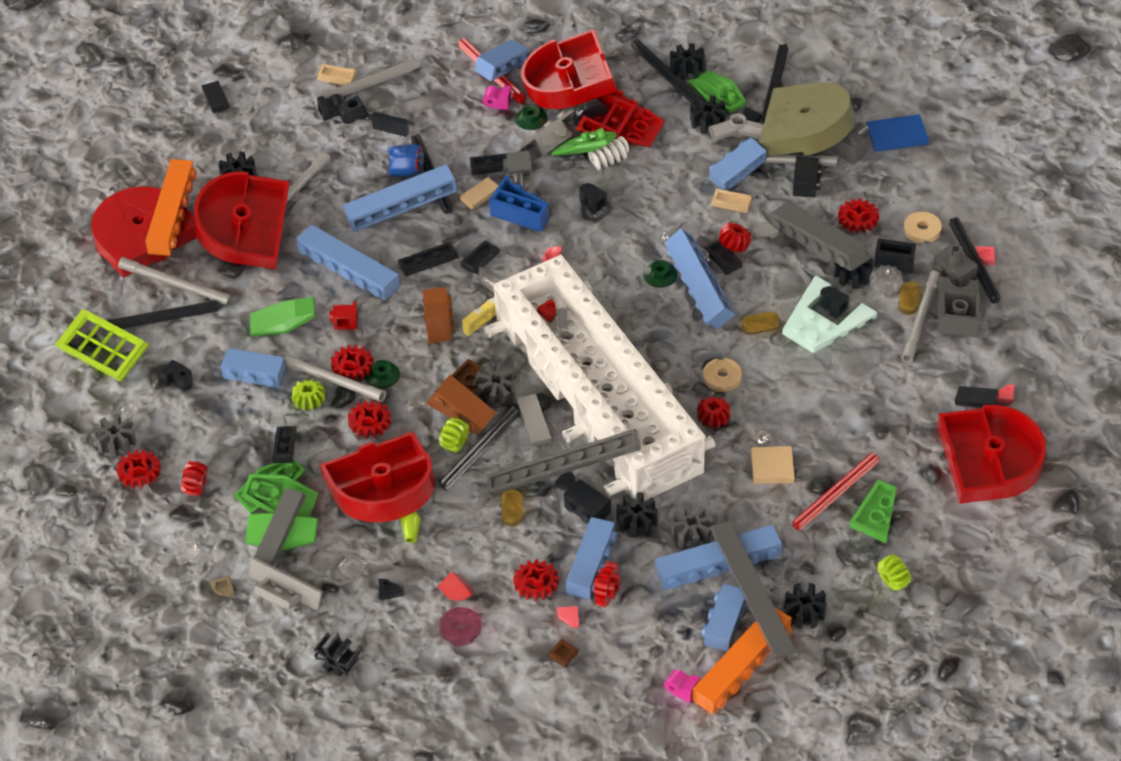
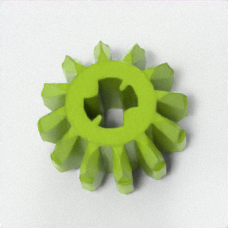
M304 378L303 382L297 381L296 386L293 387L292 401L297 406V409L302 408L304 412L307 409H311L313 412L314 407L320 408V405L324 403L325 389L320 381L315 382L313 378L307 381Z
M452 417L450 420H447L446 425L443 426L440 432L439 445L449 452L457 453L462 450L463 445H465L468 439L469 425L458 418Z
M897 555L887 556L878 563L877 570L880 573V577L883 579V583L888 588H891V590L903 589L911 582L909 568L906 567L905 563Z

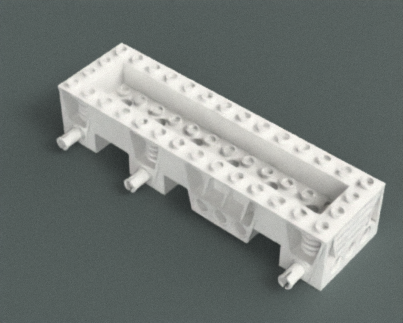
M562 255L493 284L497 322L485 326V333L488 338H491L504 331L515 346L524 342L527 348L529 364L557 400L565 397L574 408L575 426L562 431L564 439L570 442L583 435L588 443L629 430H638L641 450L613 458L615 462V478L617 480L603 486L608 497L624 490L629 494L633 502L637 501V492L644 493V501L704 473L705 451L715 447L713 438L711 439V436L706 437L672 395L673 391L669 383L664 384L591 293L592 289L588 281L583 283ZM549 299H552L556 304V316L551 323L537 313V307ZM559 309H567L566 329H560ZM569 336L571 339L567 340L563 339V337ZM584 362L592 363L589 366L583 365ZM610 388L612 391L607 392L603 391V389ZM632 415L633 417L628 419L624 418L623 416ZM645 442H653L649 445L644 444Z

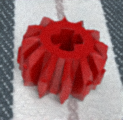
M728 222V224H724L721 228L718 241L722 243L721 246L728 248V250L742 253L749 247L752 234L742 225Z
M708 395L707 400L701 399L700 404L697 406L698 421H701L703 426L709 425L710 429L713 426L719 429L720 424L726 425L727 420L730 418L729 403H726L724 398L718 399L717 395L715 398H711Z
M189 461L185 465L181 477V490L183 493L190 496H200L204 492L208 475V468L205 464Z

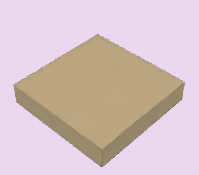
M792 446L751 447L753 484L794 483Z

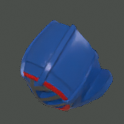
M398 145L388 148L389 174L391 176L413 177L420 173L424 162V153L421 145Z

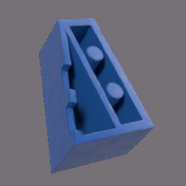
M505 175L489 200L490 216L542 232L549 221V204L532 192L529 194L523 190V186L514 184Z

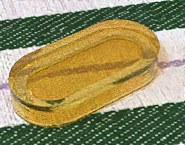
M906 282L901 286L898 310L902 314L912 315L917 311L920 297V286L917 283Z
M774 312L746 316L741 321V330L748 335L772 331L779 326V316Z
M508 490L502 495V522L510 527L517 526L522 521V495L517 490Z

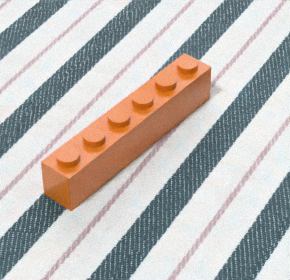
M170 159L146 238L148 254L171 256L172 249L176 248V236L180 234L181 230L180 222L184 220V209L189 204L188 195L192 193V182L197 177V169L194 168L193 161Z
M775 608L789 636L792 631L791 617ZM756 621L693 688L692 701L712 714L725 706L727 699L732 694L734 695L738 692L743 681L750 679L754 669L757 666H761L765 662L766 656L771 652Z

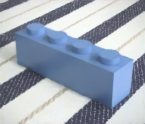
M590 518L566 580V594L591 600L595 578L599 570H603L605 560L610 559L612 551L610 547L617 540L618 532L615 531L614 522Z

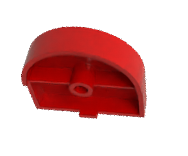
M595 29L556 42V39L543 44L528 56L521 69V78L530 100L543 108H569L617 91Z
M230 172L209 181L199 192L194 206V231L200 244L210 254L227 262L276 269L290 181L248 175V172Z
M141 186L121 190L106 198L93 214L91 227L96 249L100 256L104 257L122 278L132 274V272L118 268L121 257L136 261L144 266L154 261L159 263L170 257L167 255L148 254L146 246L147 234L161 192L160 188ZM186 207L184 209V220L180 222V234L176 236V248H173L172 251L197 238L194 231V215Z
M983 405V408L938 414L937 427L959 504L1017 496L1030 489L1039 479L1044 465L1046 442L1040 427L1026 414L1002 405Z
M414 432L376 445L374 442L358 446L359 451L319 464L322 479L338 507L348 516L366 522H387L414 513L429 500L435 487L431 458L422 447Z

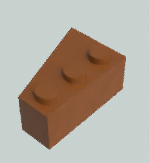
M446 287L422 290L423 316L429 344L452 340L451 332H455L453 320L450 321V319H454L452 307L449 308V306H452L451 294L447 295Z
M450 374L426 402L427 405L450 419L453 417L463 420L469 425V432L478 435L496 414L492 408Z

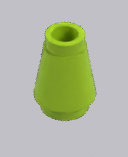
M417 512L400 518L405 542L407 543L417 542L421 518Z

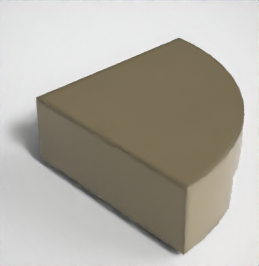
M230 575L209 581L215 593L226 597L235 596Z

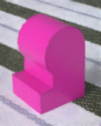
M504 85L503 89L495 86L487 87L483 97V104L490 108L508 110L512 99L511 86Z
M675 669L664 682V687L676 697L691 703L693 688L700 681V677L693 674L690 677L683 671Z

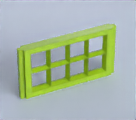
M82 309L55 343V346L122 382L149 347V344L95 314ZM87 320L97 324L89 335L79 331ZM100 326L110 331L102 342L92 338ZM113 333L123 338L115 349L105 345ZM76 334L86 338L77 350L68 345ZM126 340L136 345L128 357L118 352ZM89 341L99 345L90 357L81 352ZM102 348L112 352L104 364L94 359ZM115 355L125 359L117 371L107 366Z

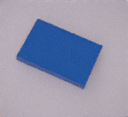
M920 114L866 122L874 152L929 144Z

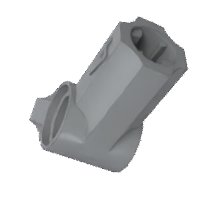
M737 113L733 114L728 121L710 126L709 131L713 141L730 136L734 138L748 136L760 140L764 124L746 120L743 114Z

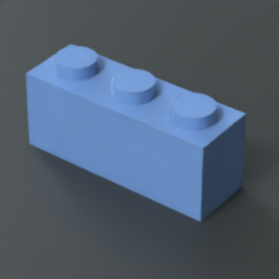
M513 39L502 43L478 56L475 72L489 81H493L522 66L527 58L528 48Z
M752 137L747 141H742L738 148L728 152L720 162H716L711 166L710 180L720 189L728 191L766 161V150Z
M228 348L221 364V370L224 379L280 388L286 372L284 357Z
M723 584L721 590L716 591L714 603L716 604L714 608L711 607L709 610L708 625L704 624L702 637H704V646L728 651L734 640L746 601L739 587Z

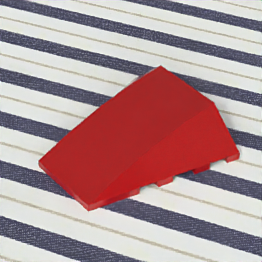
M617 89L616 92L596 99L606 104L608 114L592 118L583 116L576 128L578 131H588V133L603 128L604 132H615L617 135L615 139L622 136L630 145L650 148L665 121L647 108H641L637 105V101L628 99L623 95L624 92Z

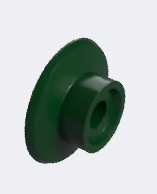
M532 104L524 106L515 116L516 124L525 130L540 129L548 120L545 111Z
M657 260L645 268L643 278L649 285L663 288L672 285L676 281L677 271L668 262Z
M378 360L373 363L370 375H365V379L373 387L388 388L397 383L400 378V370L395 364L387 360Z

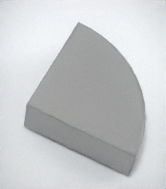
M765 221L752 230V235L757 238L770 237L771 239L779 236V230Z

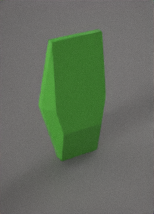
M707 70L705 73L700 74L698 78L688 81V84L708 102L710 95L716 96V103L723 100L726 112L732 113L746 105V100L734 81L713 71Z
M603 128L589 133L588 131L583 132L581 136L563 142L551 154L555 156L592 152L608 145L617 135L615 132H604Z
M314 297L282 301L250 313L252 337L289 333L316 317Z
M294 459L293 463H272L259 468L254 474L285 475L298 481L306 474V470ZM245 483L234 494V498L250 514H254L262 508L242 497Z
M249 474L242 497L270 513L275 512L285 488H289L306 496L298 514L311 517L319 493L285 475Z
M274 512L249 514L246 544L260 545ZM297 514L281 551L316 543L319 520Z

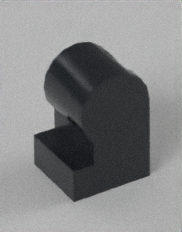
M333 94L326 99L324 96L317 97L318 111L324 121L339 116L337 107L345 102L340 94Z
M358 95L337 107V113L345 124H350L359 117L364 119L369 116Z
M585 183L579 187V200L583 205L589 206L591 213L596 214L607 205V193L591 183Z
M827 286L820 291L819 304L824 309H830L831 316L837 319L849 308V296L834 287Z
M171 360L160 372L162 384L168 387L173 383L180 390H188L193 385L191 370L174 360Z

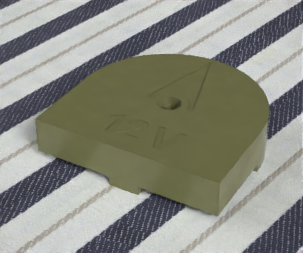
M828 82L774 88L759 140V145L766 150V157L797 152L810 155L826 150L843 140L850 133L856 121L849 93L842 86Z

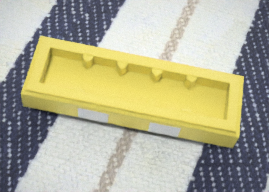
M495 296L488 299L485 304L473 310L471 314L462 320L463 333L465 335H471L496 316Z

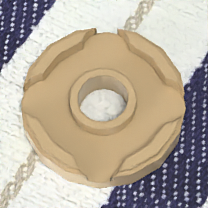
M915 212L906 217L904 221L905 235L913 242H934L941 234V221L932 213ZM924 226L927 229H920L918 227Z
M719 358L713 359L704 367L703 380L709 389L716 392H729L736 389L742 382V369L736 361L729 358H724V360H719ZM726 373L727 376L721 377L718 374Z

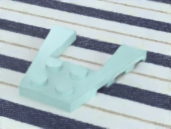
M816 275L785 324L782 333L812 353L833 343L835 338L847 335L848 331L853 328H860L871 318L873 320L877 318V312L863 303L839 325L810 309L820 300L821 289L831 286L830 283Z

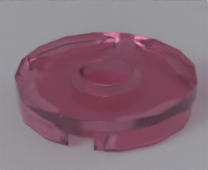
M457 607L450 609L440 619L439 631L442 638L454 646L471 644L481 634L482 624L480 617L474 610L469 608ZM458 624H464L466 626L464 629L461 630L455 628V626Z

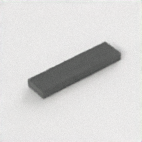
M285 488L254 558L274 567L306 497L303 493Z

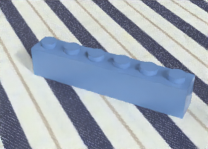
M445 164L342 206L352 231L356 232L457 192V187L450 169Z
M312 224L296 238L298 251L301 254L307 255L316 263L326 266L330 271L338 273L344 279L350 280L357 284L358 287L371 292L375 297L386 301L400 288L399 274Z
M680 228L664 242L668 248L667 253L674 259L675 268L682 274L681 279L688 286V293L695 299V306L702 312L703 321L708 326L712 325L719 329L734 317L735 313L693 235Z
M773 524L738 534L753 565L781 556L782 543ZM716 541L655 559V573L663 591L731 571Z

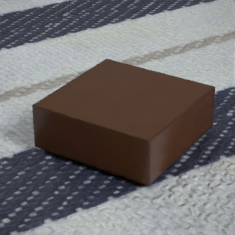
M561 639L548 653V656L566 668L579 654V650Z

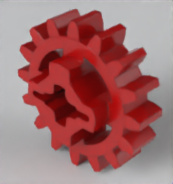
M861 198L858 201L851 199V203L845 201L844 206L841 205L838 211L839 224H843V229L849 228L848 232L855 230L856 234L859 231L865 234L866 229L872 231L873 226L877 227L879 209L875 208L874 203L868 204L869 200L862 202Z
M355 344L354 348H351L350 345H347V349L340 347V352L335 351V357H331V370L354 381H357V378L364 380V375H370V370H372L374 363L370 350L365 351L364 346L359 349L358 344Z
M373 399L370 403L363 400L362 405L356 403V408L350 409L348 425L352 433L357 432L358 437L365 435V439H368L369 435H372L373 438H376V434L383 435V430H389L391 412L388 410L387 405L382 406V402L375 404Z
M135 449L134 454L127 452L128 457L122 456L121 462H117V476L120 483L124 482L125 487L130 484L132 489H135L136 486L143 489L145 484L150 487V482H156V476L161 475V464L158 456H154L152 451L146 454V449H143L141 453H138L137 449Z
M535 559L534 563L527 560L526 566L520 564V570H515V576H513L515 591H519L520 597L526 595V600L533 597L534 601L537 602L538 598L541 597L544 601L545 595L552 597L553 591L558 590L557 569L553 570V564L547 566L546 560L542 563H539L538 559Z
M606 562L603 570L600 569L595 578L593 593L596 594L594 599H596L595 604L606 608L609 602L615 599L616 593L619 591L621 575H619L618 563Z

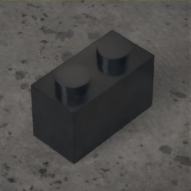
M796 156L793 196L815 198L816 190H820L821 180L817 179V177H821L822 166L818 165L819 158Z
M878 238L874 268L912 273L916 244Z
M581 479L563 494L564 507L569 512L579 516L585 523H589L591 517L604 520L611 513V500Z

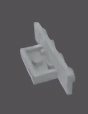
M572 108L568 112L566 110L562 111L556 116L557 120H549L543 125L544 129L540 131L538 128L530 134L531 138L528 140L526 138L522 139L517 143L518 148L514 152H521L534 143L543 156H545L568 140L573 134L563 121L575 112Z
M257 558L251 560L249 577L259 581L255 585L254 593L286 609H290L299 602L315 610L320 609L322 590Z

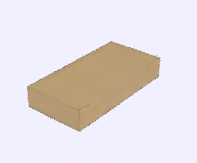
M322 64L317 80L346 85L355 80L357 69Z
M487 177L462 194L460 201L474 210L490 199L499 185Z
M716 188L711 206L748 213L753 196Z

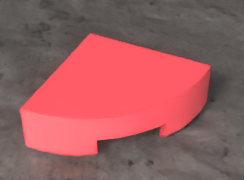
M556 246L547 249L542 262L562 255V247Z
M975 246L983 263L995 265L994 247Z
M1009 384L1001 388L997 402L1013 404L1015 385Z
M578 606L557 607V615L560 620L567 623L570 627L579 628Z

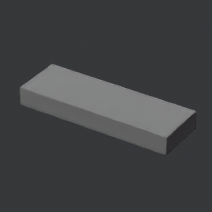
M536 394L517 398V404L531 446L535 447L552 443Z

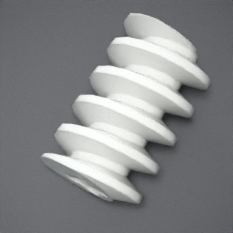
M620 136L618 139H613L608 145L588 152V156L592 165L599 171L601 170V164L604 168L608 167L607 161L610 165H614V159L616 162L621 161L620 156L626 160L627 153H629V145L625 138Z

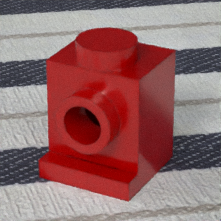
M353 302V305H333V310L329 311V319L334 324V330L358 329L357 302Z

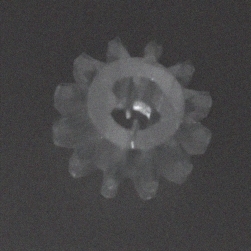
M881 264L879 268L874 267L873 272L870 274L871 289H875L876 294L881 292L883 296L887 293L892 296L893 292L898 293V290L901 288L903 282L901 271L897 270L896 266L890 267L889 264L887 266Z

